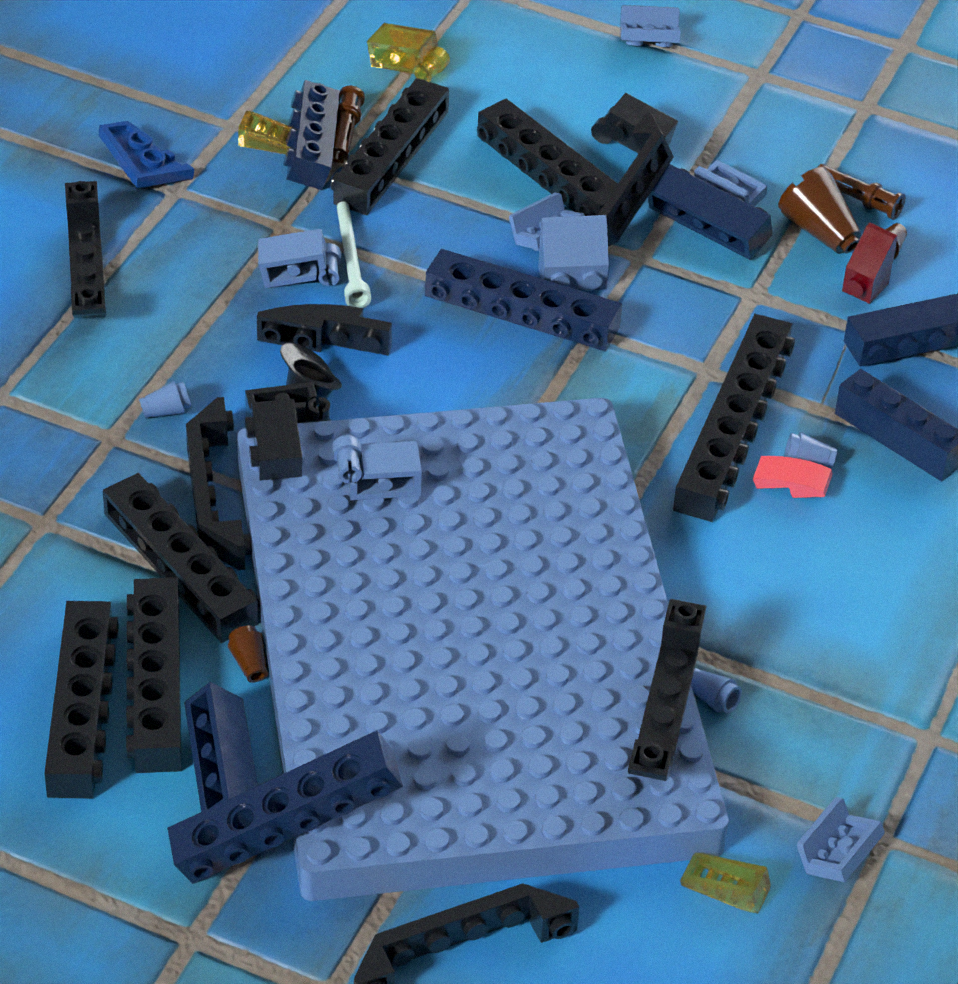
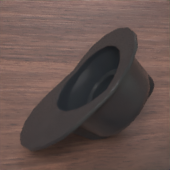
M286 343L281 346L280 354L289 367L286 385L313 382L317 395V405L319 404V397L327 399L333 390H338L342 387V383L334 376L328 365L312 350L294 343Z

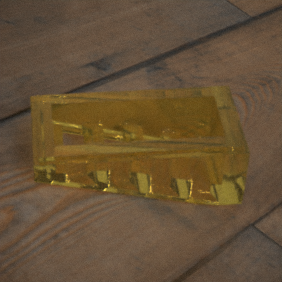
M246 111L238 128L239 146L286 154L287 149L290 148L286 146V140L291 127L261 114Z
M696 852L693 854L680 879L681 886L756 914L759 913L771 887L768 869L765 866ZM704 868L708 869L706 877H700ZM719 874L723 875L720 881H716Z

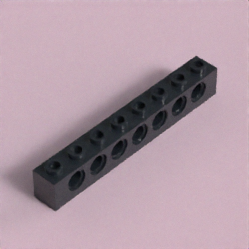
M754 314L676 485L673 511L713 522L718 509H725L729 497V490L727 488L728 486H735L739 473L737 465H744L748 454L749 445H747V442H754L758 430V423L756 422L757 420L763 421L768 406L766 399H772L776 390L777 380L775 378H781L786 366V359L784 357H791L795 345V338L791 337L793 323Z

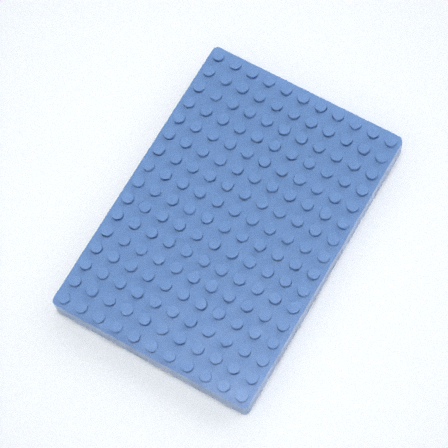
M592 398L297 423L302 451V477L259 481L258 467H251L249 446H255L254 438H247L246 428L238 432V467L247 529L251 538V557L257 598L260 604L259 612L283 774L377 730L394 750L403 784L402 788L389 793L383 798L369 802L346 815H341L318 826L314 830L304 832L292 838L300 894L305 900L318 901L715 858L722 855L729 819L692 686L690 687L668 780L663 781L628 774L634 742L639 736L661 647L668 601L614 407L609 399ZM343 435H352L360 440V444L417 441L422 469L421 496L350 500L348 483H344L339 479L338 463L334 460L332 449L334 440Z

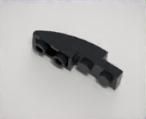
M332 304L290 305L258 312L257 341L278 345L294 343L316 352H321L324 344L388 356L392 346V323L364 318L363 308Z

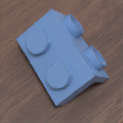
M622 5L621 40H626V44L640 46L643 45L644 41L655 42V45L659 47H672L673 43H680V10L678 7Z
M716 160L708 169L698 166L694 170L695 177L713 183L718 189L728 194L737 195L742 201L754 207L767 195V185L719 160Z
M555 192L511 214L509 220L516 245L539 251L542 218L585 215L565 210L561 194Z
M835 797L797 843L806 874L846 882L882 838L885 831L881 821L849 815L844 799Z

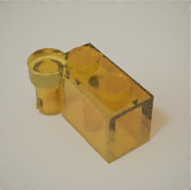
M383 23L367 40L371 67L412 74L414 72L416 78L426 79V81L430 82L437 73L442 72L450 63L449 54L443 48L438 47L436 32L432 30Z

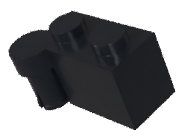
M625 92L615 106H612L604 117L599 118L591 128V133L599 143L608 144L614 140L639 153L640 148L632 132L646 112H651L668 145L672 140L678 121Z
M313 382L245 390L246 417H250L252 402L294 399L297 423L331 421L329 419L330 402L325 398L319 397V406H317V395Z
M294 399L252 402L250 417H245L247 438H254L255 446H249L251 467H258L259 481L302 477V451Z

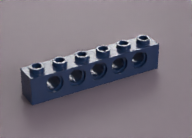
M440 249L426 271V297L602 351H607L620 328L622 303L448 250Z
M376 730L168 827L174 865L194 884L200 880L208 879L213 874L235 864L242 863L265 850L277 847L304 832L314 830L318 826L341 815H346L369 802L387 796L389 793L403 787L394 750Z

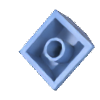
M606 215L542 218L538 263L540 278L577 290L607 289L609 258Z

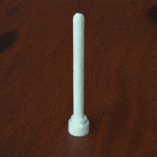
M342 201L337 205V213L349 283L344 289L345 301L348 306L365 308L371 302L370 287L361 278L348 203Z

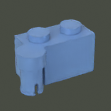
M322 229L258 239V265L265 288L314 281L317 276V266L319 267L318 280L321 284L329 286V278L332 279V285L338 283L341 250L335 244L325 243Z
M343 435L334 440L332 449L334 460L338 463L339 479L344 483H348L350 500L421 496L422 469L417 441L360 444V440L352 435Z

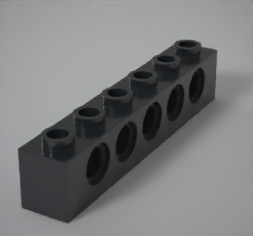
M416 78L409 88L406 87L403 90L400 99L396 104L390 106L383 120L376 123L374 131L370 136L363 139L357 152L349 156L346 165L340 173L337 172L331 182L334 205L344 201L348 203L350 210L364 215L369 214L447 115L449 108L448 87Z
M507 98L478 112L477 136L496 150L502 157L518 167L521 172L537 182L543 189H546L551 194L555 192L560 193L563 204L574 212L583 213L585 216L597 215L618 185L617 182Z
M138 472L103 489L104 514L162 578L178 577L179 597L221 644L229 640V635L233 630L246 625H258V608L260 604L254 591L245 588L239 581L235 571L231 567H226L219 560L214 548L210 545L206 546L199 538L196 529L191 524L187 525L180 518L175 506L171 503L167 504L153 483H148Z
M178 577L134 579V594H127V616H134V621H127V643H134V649H127V671H134V677H127L126 680L127 700L134 699V706L126 707L127 729L134 728V735H126L127 758H134L135 773L182 771Z
M66 601L44 773L47 798L94 799L95 783H102L103 760H98V754L105 753L106 730H101L102 724L109 723V701L104 700L105 695L112 694L113 676L112 672H108V666H115L116 647L115 644H111V639H118L119 619L118 617H112L111 602Z

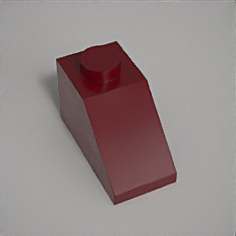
M872 223L866 226L846 266L843 292L870 304L889 284L898 235Z

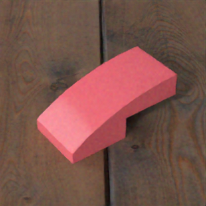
M761 456L753 481L756 489L789 488L792 498L825 497L833 473L831 468L807 460L784 456Z

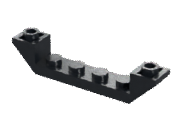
M651 112L644 114L632 132L640 152L597 214L606 215L608 247L619 241L674 158Z
M97 181L65 183L73 318L106 316Z
M217 397L186 423L187 453L197 532L199 538L206 546L210 545L214 548L221 561L237 570H246L245 555H252L250 533L243 534L241 519L219 521L218 510L211 511V507L216 506L215 486H208L207 482L213 481L211 461H205L204 457H210L209 447L228 445V431H234L232 410L226 411L224 397Z
M675 599L669 600L663 625L661 647L639 736L634 742L628 774L667 781L670 777L696 666L706 605Z
M522 883L377 933L354 977V984H394L395 971L392 966L405 965L417 957L429 953L442 952L449 946L466 940L479 939L486 933L503 927H514L526 919L530 922L541 943L554 938H565L572 932L577 931L579 905L575 900Z

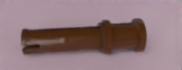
M352 85L342 87L339 93L332 161L336 163H344L345 160H348L354 126L361 119L360 107L365 101L364 92Z
M825 164L818 165V167L826 168L832 174L841 193L862 201L866 209L879 210L886 213L887 217L895 220L900 215L906 199L904 194L900 192L894 194L883 189L882 185L877 182L867 184L827 167Z

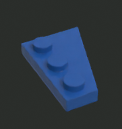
M129 121L99 125V137L136 188L193 179L195 168L188 163L184 165L178 163L175 160L174 153L168 149L162 151L153 145V138Z

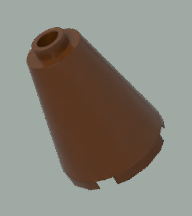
M817 167L801 175L804 181L797 186L792 182L782 194L778 203L782 214L836 253L841 254L845 252L848 254L854 251L861 237V231L832 174L824 167Z

